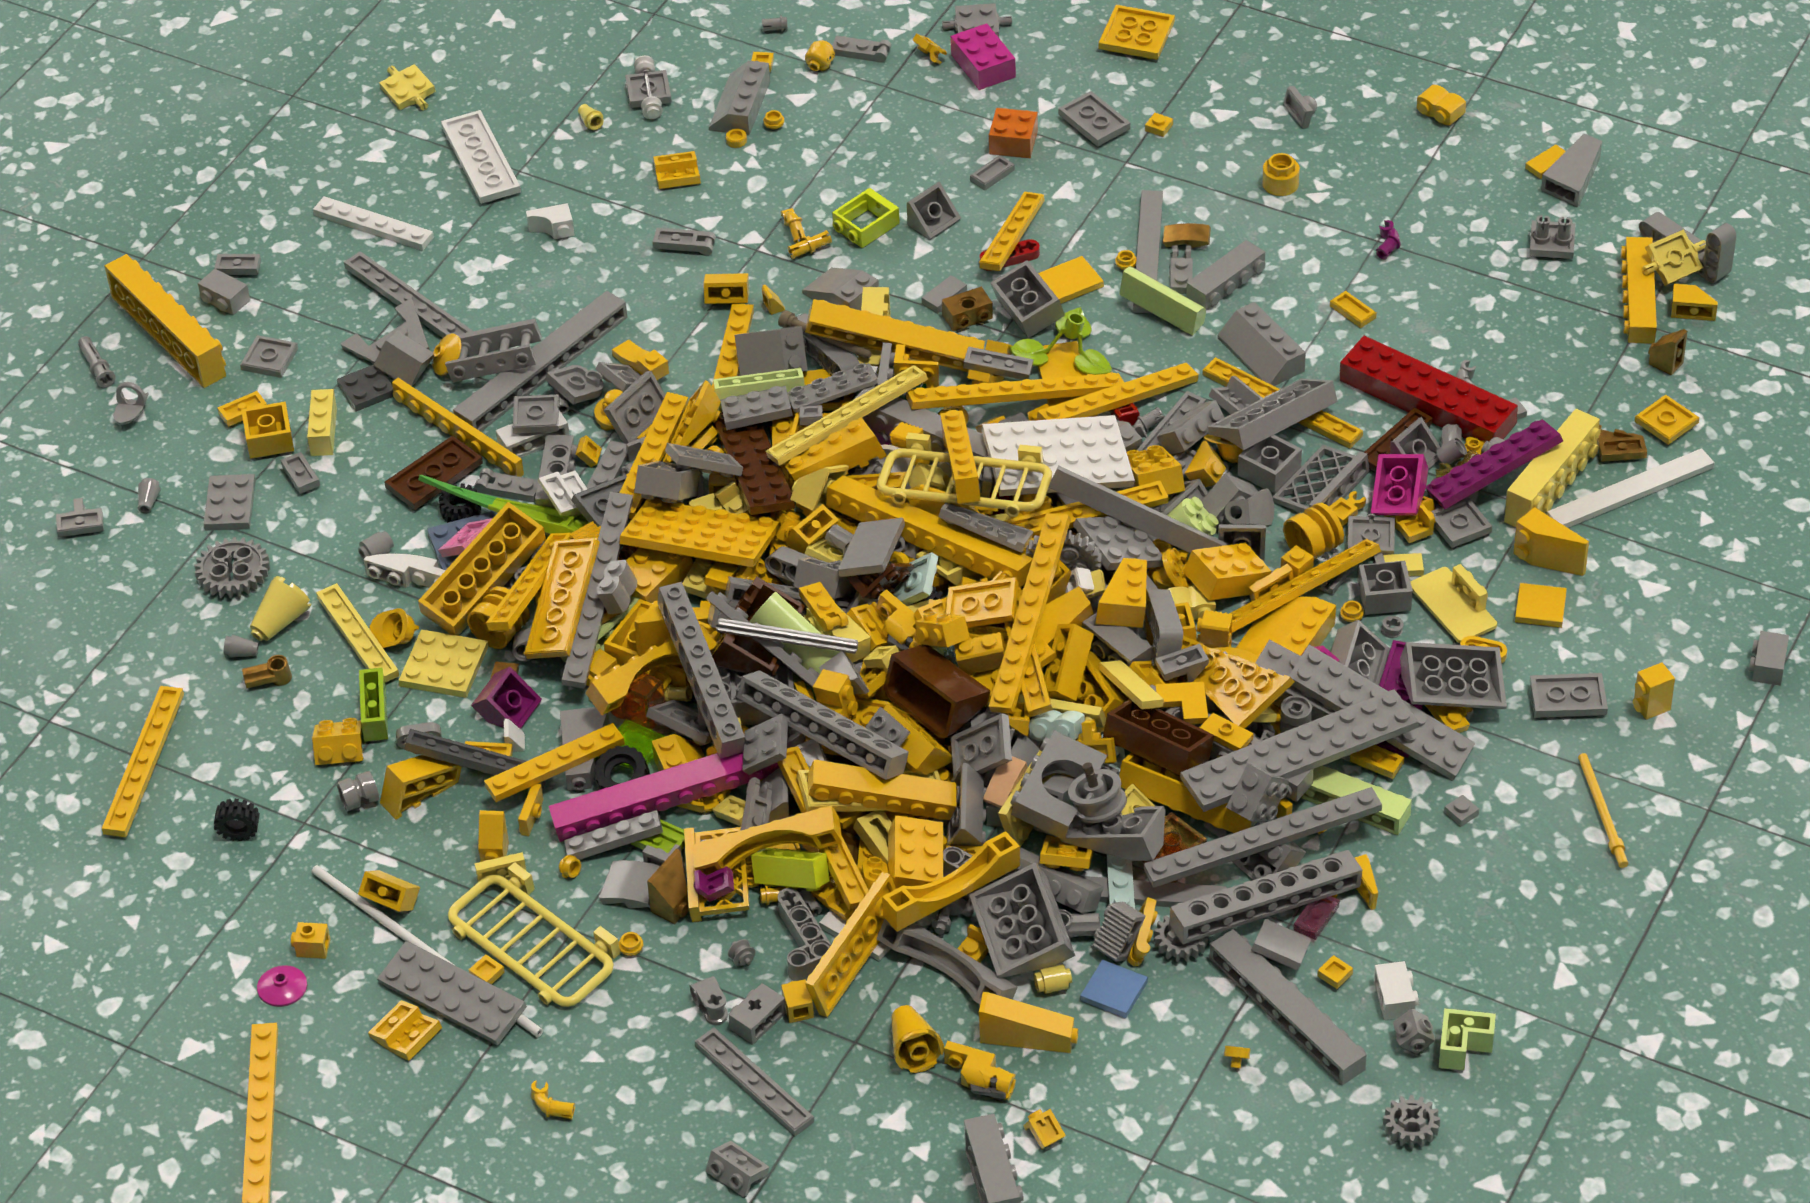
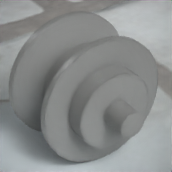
M746 939L734 941L728 950V956L733 959L736 966L749 965L756 953L755 949L750 947V943Z

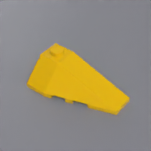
M705 380L689 398L670 442L671 444L688 446L711 422L715 423L719 417L720 411L718 407L721 401L708 381ZM665 453L662 462L671 463V457Z

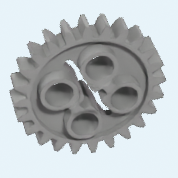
M1069 530L1059 559L1071 571L1076 567L1089 569L1090 572L1100 569L1102 553H1099L1100 547H1095V541L1088 542V536L1080 538L1081 533L1072 535V531ZM1035 535L1034 540H1029L1025 555L1033 558L1039 536Z
M233 537L230 542L224 538L222 544L215 541V547L208 545V552L201 551V557L196 558L197 564H194L199 586H203L205 592L210 590L212 596L219 592L220 598L224 594H228V597L231 598L233 593L241 597V592L243 591L250 594V588L257 590V583L264 584V578L268 577V571L270 570V561L268 554H266V549H261L260 543L254 545L253 539L246 543L245 537L240 541ZM232 554H234V555H233V557H234V562H233V564H232V561H231V559H232ZM233 570V580L231 581L230 573H232Z

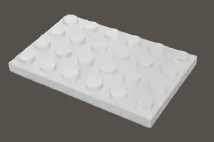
M1115 415L982 424L981 431L989 458L1018 461L1019 445L1039 446L1043 450V464L1051 469L1052 478L1059 465L1106 488L1134 487L1135 479ZM992 467L996 482L1001 468ZM1005 469L998 490L999 496L1016 494L1023 470ZM1028 471L1020 495L1037 494L1043 474ZM1048 488L1047 493L1057 492L1050 488Z

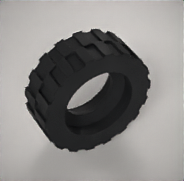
M624 745L622 747L615 746L613 749L610 748L606 753L602 754L596 762V768H594L595 779L600 790L620 784L611 779V771L614 767L623 763L631 765L634 769L633 776L628 781L649 775L650 770L642 753L638 752L634 747L630 748Z

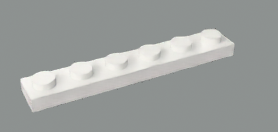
M325 196L313 208L314 216L422 251L434 238L433 231Z

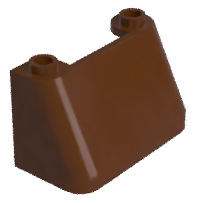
M756 576L734 610L737 607L742 609L748 615L747 620L750 622L758 609L775 592L800 614L805 605ZM722 633L711 653L716 667L744 674L762 671L773 677L779 667V664L776 663L778 658L769 653L751 637Z

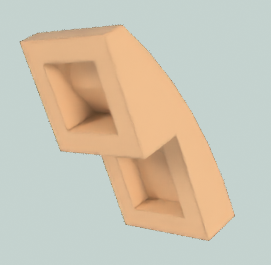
M1012 756V761L997 767L983 800L1002 808L1028 768L1027 762Z

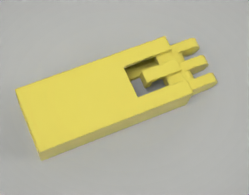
M873 811L857 818L853 828L872 855L881 858L888 868V831L892 822L884 811Z

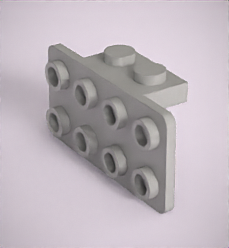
M861 363L854 366L853 369L838 371L831 377L816 379L811 384L805 386H796L787 393L793 411L800 412V407L817 406L825 402H840V400L844 399L845 395L853 392L856 397V391L873 386L879 381L869 363Z

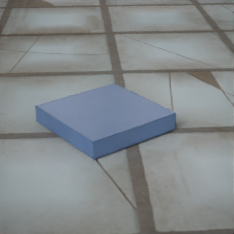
M1102 960L1081 993L1080 1001L1127 1018L1148 983V977Z

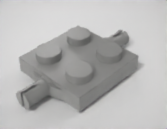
M996 3L955 6L956 16L954 20L942 21L943 30L955 29L957 33L987 23L999 37L1000 25H1012V16L999 17L996 11Z

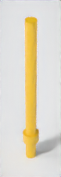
M1582 753L1578 756L1607 833L1609 839L1608 846L1611 853L1615 855L1619 867L1625 868L1628 866V861L1624 853V843L1617 835L1586 753Z

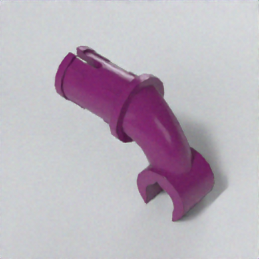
M1384 220L1385 227L1379 226L1380 235L1386 240L1376 249V254L1383 260L1401 246L1399 234L1394 228V223L1390 220Z

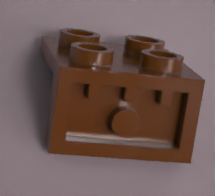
M891 563L880 575L873 573L847 576L846 578L862 598L879 599L880 594L886 589L891 594H894V588L899 583L905 582L911 576L910 572L915 567L909 563Z

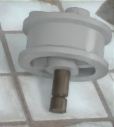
M1087 762L1082 766L1084 774L1077 777L1068 789L1070 800L1074 803V807L1078 808L1076 817L1087 823L1111 822L1124 809L1127 803L1126 794L1121 789V779L1116 772L1108 769L1094 770L1092 763Z

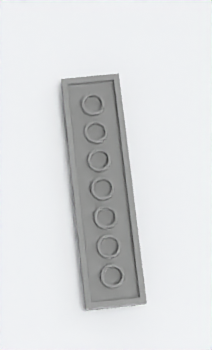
M1311 645L1307 646L1289 675L1295 681L1292 686L1336 712L1388 692ZM1404 701L1419 721L1418 728L1386 741L1453 781L1475 742Z

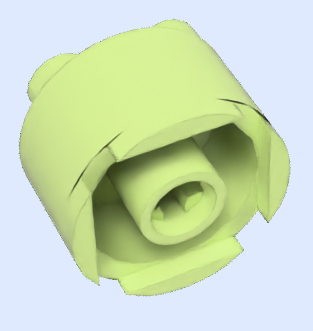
M1197 497L1184 499L1167 514V516L1210 536L1216 533V526L1219 524L1217 518L1213 514L1208 513L1203 507L1201 500Z

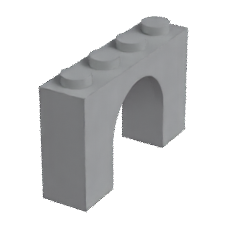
M1054 730L1050 739L1045 737L1040 747L1041 755H1035L1030 766L1033 770L1030 774L1025 773L1020 784L1023 788L1020 792L1016 790L1010 804L1014 805L1011 815L1064 840L1074 823L1078 808L1050 795L1044 788L1042 779L1053 773H1064L1077 778L1084 774L1082 766L1087 762L1092 763L1094 770L1103 769L1107 755Z

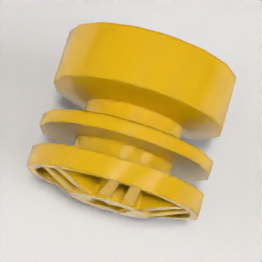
M1324 503L1312 505L1311 508L1305 509L1303 513H1298L1287 519L1283 524V533L1289 548L1292 549L1297 545L1313 555L1314 560L1321 557L1325 552H1330L1333 548H1337L1344 542V531L1339 518Z
M500 586L492 588L484 596L482 602L477 604L467 617L471 632L477 639L487 640L488 646L494 649L506 647L516 632H519L530 618L529 609L526 607L510 630L506 632L488 631L487 620L509 592V589Z

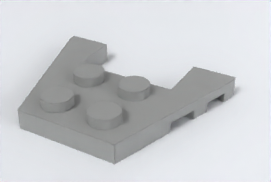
M412 298L395 307L396 313L405 323L368 346L356 333L341 343L344 351H350L356 354L358 358L366 359L372 362V364L375 363L385 340L397 331L426 349H430Z

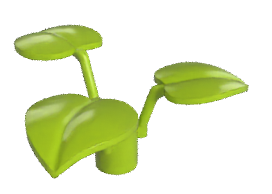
M1081 307L1064 313L1065 316L1055 322V327L1059 333L1047 348L1044 349L1043 345L1034 339H1022L1010 347V351L1014 356L1034 359L1033 366H1041L1048 362L1046 353L1065 334L1069 339L1078 338V352L1080 355L1075 357L1074 363L1082 373L1099 375L1112 371L1108 360L1100 352L1094 349L1083 351L1082 339L1091 334L1092 328L1084 316Z

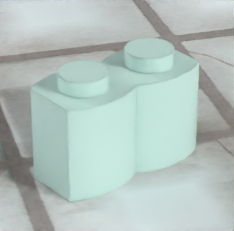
M1056 710L1036 715L1029 722L1030 738L1044 741L1045 737L1050 739L1055 730L1075 740L1082 733L1081 723L1085 721V715L1078 711L1061 713Z

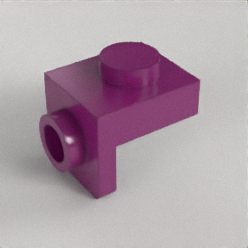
M728 866L709 875H705L700 870L694 872L695 891L709 902L734 891L733 871Z

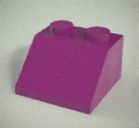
M507 667L492 676L471 706L488 723L504 728L505 719H509L521 729L542 698L511 667Z

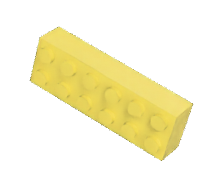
M1578 409L1571 413L1557 430L1561 434L1563 442L1535 457L1508 488L1505 523L1516 527V522L1534 507L1543 513L1551 510L1554 501L1562 497L1568 485L1573 484L1578 472L1583 471L1588 460L1596 456L1599 449L1597 439L1601 432L1599 429V418Z

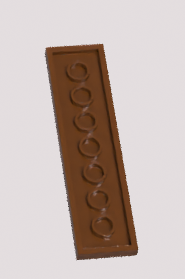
M721 412L716 422H712L718 432L717 436L724 453L731 455L743 467L742 475H734L750 515L795 509V502L790 500L792 492L781 467L767 456L766 451L772 446L762 424L757 423L727 430L723 412Z

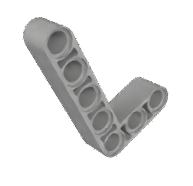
M1655 212L1639 223L1640 233L1644 237L1653 238V243L1684 229L1660 212ZM1728 223L1722 224L1707 234L1706 243H1704L1706 244L1705 249L1698 252V258L1703 269L1696 273L1711 283L1718 281L1732 270L1736 231ZM1684 229L1688 239L1693 244L1701 241Z

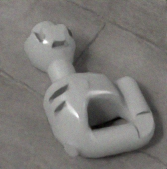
M973 892L939 909L940 914L935 916L932 921V927L935 928L936 933L943 934L945 931H950V915L958 916L964 914L966 917L973 915L974 908L969 896Z

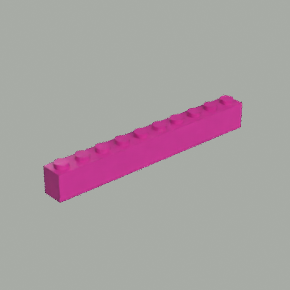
M718 753L548 807L559 842H562L574 836L628 820L655 810L664 811L702 797L712 796L718 792L735 789L738 786L747 784L753 777L761 780L778 769L779 765L776 762L748 775L743 771V753L720 758Z

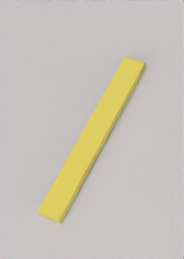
M915 365L909 367L769 448L766 451L768 458L777 465H782L806 451L812 445L825 440L830 434L845 428L851 421L863 418L928 380L926 373Z

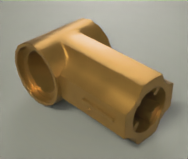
M274 655L268 659L267 663L242 669L246 688L268 683L283 686L292 679L288 661L283 655Z

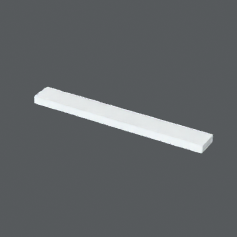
M1701 448L1547 511V515L1569 528L1713 469L1715 462Z

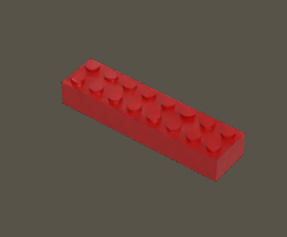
M1365 335L1340 362L1341 382L1404 411L1410 412L1412 409L1417 408L1433 417L1432 423L1441 428L1447 424H1457L1461 429V437L1465 439L1473 437L1485 442L1490 441L1494 437L1504 439L1517 424V404Z

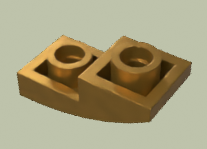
M1196 223L1164 226L1163 243L1166 248L1187 244L1191 248L1210 245L1211 227L1210 225Z

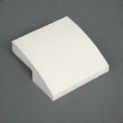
M576 471L563 475L555 472L538 479V482L561 516L582 514L571 501L574 494L587 490V487Z

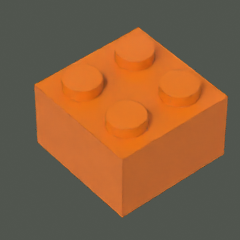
M996 108L989 132V154L1031 158L1038 133V112Z

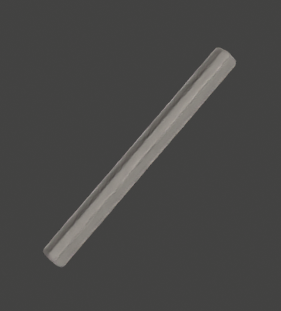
M719 618L716 625V631L720 633L853 654L858 649V640L723 618Z

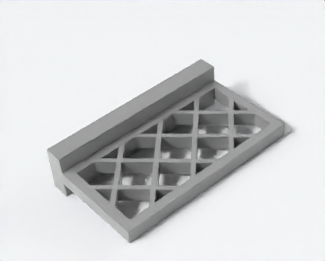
M1322 445L1273 496V501L1276 504L1301 513L1316 503H1324L1330 506L1340 497L1345 498L1369 473L1368 455L1359 452L1355 456ZM1324 454L1333 456L1332 458L1320 460ZM1341 462H1349L1347 465L1339 466ZM1336 465L1334 468L1323 469V466ZM1320 467V471L1308 473L1310 469ZM1337 474L1335 478L1326 479V476ZM1323 477L1322 481L1313 483L1310 481V479ZM1307 480L1308 484L1295 486L1297 482ZM1325 487L1320 492L1314 493L1313 489ZM1310 490L1311 494L1298 496L1297 494L1299 492ZM1284 495H1295V497L1292 498H1283ZM1313 500L1309 506L1300 504L1301 502Z

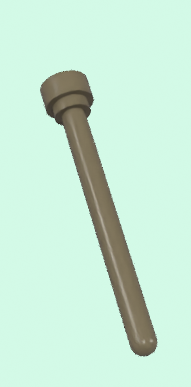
M784 310L778 320L780 327L802 326V331L805 332L807 323L798 320L795 314L790 311ZM810 334L861 357H871L870 350L856 344Z

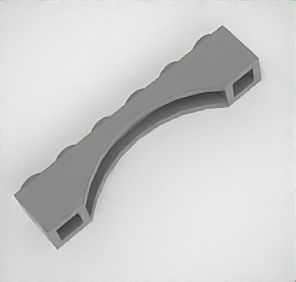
M884 919L877 940L897 952L919 959L946 973L963 986L975 1002L981 1003L983 992L1013 999L1018 986L1003 977L999 978L994 971L922 926L913 923L897 932Z

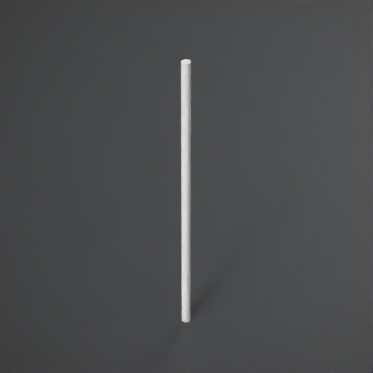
M318 865L312 868V874L401 939L407 940L451 963ZM523 1014L516 1021V1023L536 1037H540L543 1033L541 1027Z

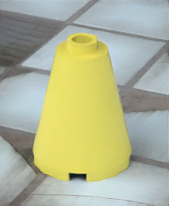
M276 576L273 578L250 625L251 635L259 641L270 640L311 607V604H307L310 601L308 596L295 584H285V578Z

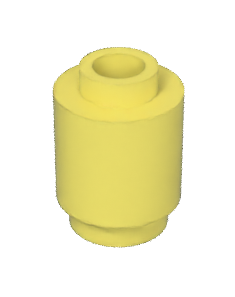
M1061 964L1040 969L1039 972L1034 973L1037 992L1047 994L1069 989V983H1072L1070 969H1065V966Z

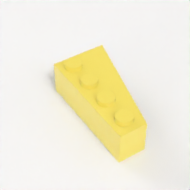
M863 287L861 311L866 310L873 314L891 317L889 287ZM863 347L870 350L871 357L864 358L857 355L859 363H869L871 366L878 367L876 374H879L882 351Z

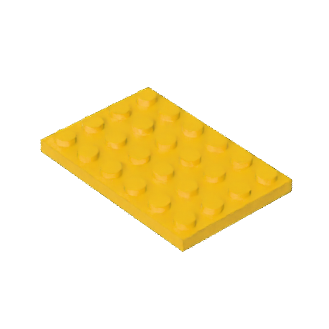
M660 498L647 499L621 533L619 544L754 567L777 534L780 522L769 517H752L747 513L735 514L729 513L724 509H706V507L701 505L689 506L684 505L682 502L667 503L663 502Z

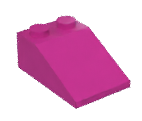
M1424 454L1378 455L1371 507L1372 514L1417 515L1426 489L1429 469Z

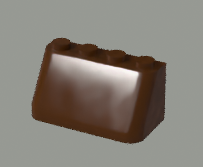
M922 644L891 654L884 684L887 698L938 737L946 738L952 736L988 703L990 695L988 688L929 645Z

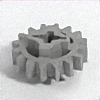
M1164 916L1163 922H1157V928L1154 929V946L1159 947L1158 952L1160 954L1166 952L1167 959L1174 956L1176 962H1179L1180 957H1184L1187 962L1189 961V956L1192 955L1194 958H1198L1199 952H1205V945H1208V936L1197 939L1195 942L1191 941L1182 944L1170 926V918L1168 916Z
M1410 1095L1409 1100H1405L1403 1096H1400L1399 1103L1392 1100L1390 1108L1386 1107L1385 1116L1383 1118L1385 1133L1391 1134V1141L1399 1139L1400 1146L1407 1142L1410 1148L1414 1147V1143H1418L1423 1147L1424 1140L1432 1142L1433 1135H1438L1440 1127L1438 1109H1432V1102L1423 1103L1424 1097H1420L1417 1101L1414 1100L1413 1095Z

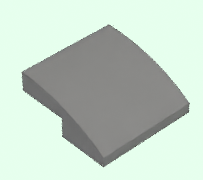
M613 861L599 897L603 905L625 903L628 909L650 907L647 880L660 866L640 861Z

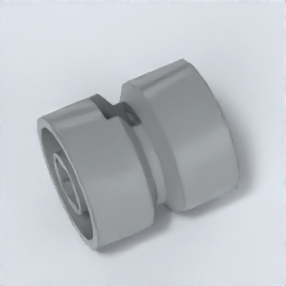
M1294 695L1283 700L1281 703L1280 732L1283 733L1311 722L1312 704L1307 698Z
M370 771L356 775L355 780L347 778L337 782V789L346 811L360 807L361 802L369 804L379 800V793Z

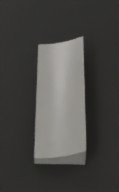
M1301 378L1207 426L1209 435L1224 438L1245 450L1338 402L1333 381Z

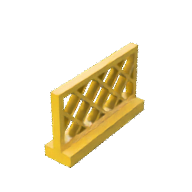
M741 827L695 832L694 828L684 829L688 905L692 922L702 921V916L750 910L746 858L731 869L733 875L737 874L742 879L734 885V891L726 894L724 897L717 898L719 902L715 906L705 907L707 899L699 895L694 888V872L696 870L694 869L692 844L699 843L701 840L713 839L728 833L741 831ZM737 893L743 897L744 902L733 904L729 900Z

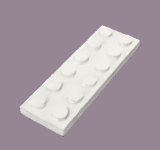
M481 110L441 121L442 129L481 204L521 192L520 185Z

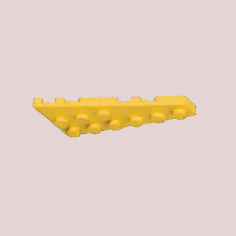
M1183 636L1181 650L1200 644L1209 659L1208 665L1196 677L1194 682H1204L1205 694L1234 724L1244 729L1295 683L1290 676L1277 674L1274 670L1264 669L1256 663L1232 654H1225L1219 649L1209 648L1201 642Z

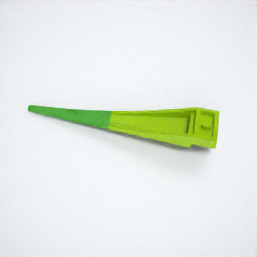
M419 475V481L497 513L507 502H510L542 525L544 531L548 534L572 533L589 523L583 514L561 516L554 507L502 499Z

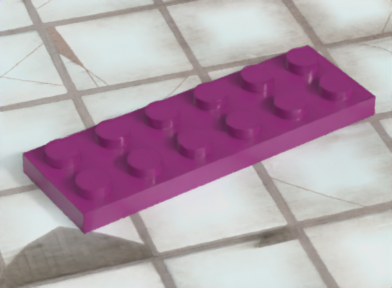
M1543 419L1534 421L1526 429L1513 433L1507 440L1494 444L1481 455H1475L1467 463L1454 467L1448 474L1433 479L1426 486V491L1441 507L1447 509L1563 442L1562 436Z

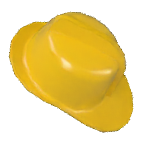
M1209 434L1204 436L1206 441L1217 444L1220 456L1224 460L1238 463V456L1244 450L1224 438Z
M396 608L378 614L372 620L369 629L382 648L410 642L414 632L419 630V626L415 625L413 618L406 614L402 608Z

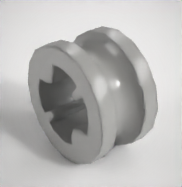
M1388 616L1383 620L1381 632L1385 637L1397 638L1402 634L1404 623L1399 617Z

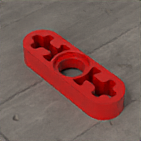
M1033 239L1018 242L1012 252L1015 255L1009 257L1002 268L1020 264L1026 260L1037 259L1040 255V244ZM987 250L981 252L980 260Z

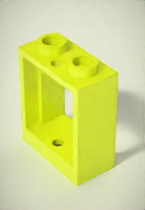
M868 188L832 212V225L835 231L841 233L861 248H864L900 224L899 207L871 188ZM867 210L879 217L863 229H860L851 222Z

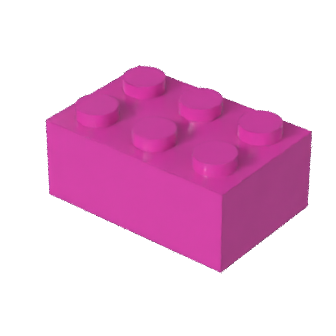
M987 23L950 36L951 56L978 90L1016 77L1015 57Z

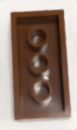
M1131 699L1107 713L1103 738L1114 737L1115 746L1122 747L1135 756H1141L1151 761L1154 765L1162 766L1180 776V772L1203 764L1210 759L1214 739L1213 734L1158 708L1142 710Z

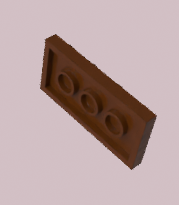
M452 435L384 482L385 488L416 510L443 491L419 481V475L452 485L483 464V460L479 454Z

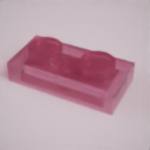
M1330 896L1308 903L1295 921L1294 931L1316 940L1339 908L1340 900Z

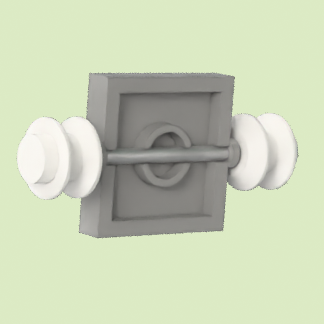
M640 56L634 61L636 74L625 75L630 108L641 107L645 118L656 119L663 113L662 104L672 103L666 70L655 71L654 60L650 56Z

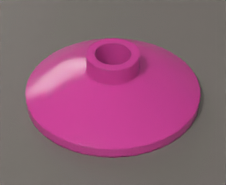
M288 965L269 969L260 977L257 984V992L260 999L266 1004L275 1007L288 1006L297 1002L307 990V979L300 969Z

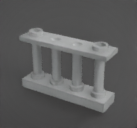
M536 319L458 334L461 340L459 359L445 362L452 382L536 365V360L530 347V343L540 342L542 338Z

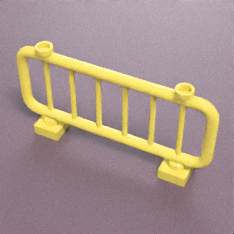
M908 432L906 436L907 449H896L887 455L877 480L878 491L883 495L892 497L896 504H904L906 498L957 504L956 495L950 494L954 484L952 476L946 493L928 491L938 461L950 463L948 453L933 452L931 450L930 435ZM1019 445L1018 461L973 456L975 465L978 466V480L983 466L1001 468L991 498L980 497L981 501L962 503V505L1005 509L1006 514L1010 517L1018 516L1019 511H1034L1042 506L1052 479L1051 469L1043 464L1042 447ZM898 458H911L901 488L886 486L894 461ZM916 459L934 461L923 491L905 489ZM1005 469L1023 470L1013 501L995 499ZM1028 471L1042 473L1043 477L1035 500L1031 502L1018 501Z
M515 862L508 867L509 880L500 875L486 876L449 908L448 919L454 926L452 928L454 935L460 940L466 936L535 987L540 991L538 997L545 1005L550 1004L552 1001L564 1007L574 1006L612 973L614 966L612 959L621 954L618 939L603 927L599 926L593 932L595 944H593L530 897L529 894L535 890L532 875ZM496 884L504 889L501 894L467 923L458 917L459 911L488 886ZM508 893L522 902L484 936L471 927L474 922ZM525 906L539 915L501 949L488 940L493 933ZM541 919L546 920L556 928L518 962L505 953L510 946ZM561 931L573 940L535 975L522 966L526 960L558 932ZM577 944L590 953L587 958L553 988L539 979L541 975ZM594 957L603 963V968L572 996L564 997L557 992L563 984Z

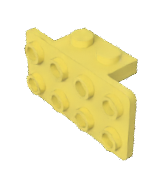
M1461 564L1453 567V572L1447 567H1441L1410 581L1415 596L1458 643L1464 637H1478L1497 628V621L1486 610L1488 593L1485 587L1481 586L1474 579L1472 573L1467 571Z

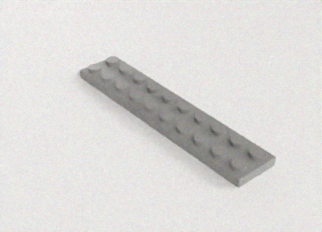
M1395 689L1180 772V779L1203 812L1229 802L1247 763L1271 775L1289 779L1418 728L1419 721Z

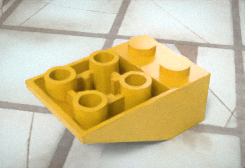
M1152 445L1147 447V450H1130L1126 452L1135 479L1134 487L1161 480L1167 495L1185 491L1182 465L1162 446Z

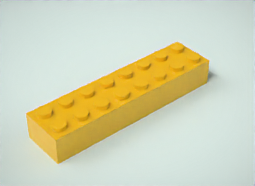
M127 254L104 265L111 297L203 388L226 377L224 368L226 362L222 357L221 351L223 347L220 341L211 337L209 331L205 327L202 328L197 319L187 313L183 305L176 303L174 297L170 293L167 294L162 285L152 279L148 271H144L136 260H132Z

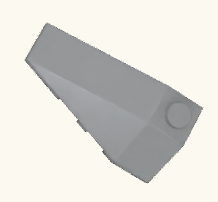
M1142 806L1135 808L1134 813L1122 815L1120 812L1111 822L1087 823L1081 820L1075 821L1064 840L1060 838V840L1067 844L1132 861L1154 860L1164 842L1165 809L1164 806Z

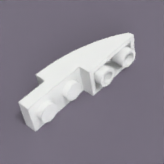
M379 554L364 558L367 576L405 588L411 582L430 588L445 572V570L439 568L438 560L418 555Z

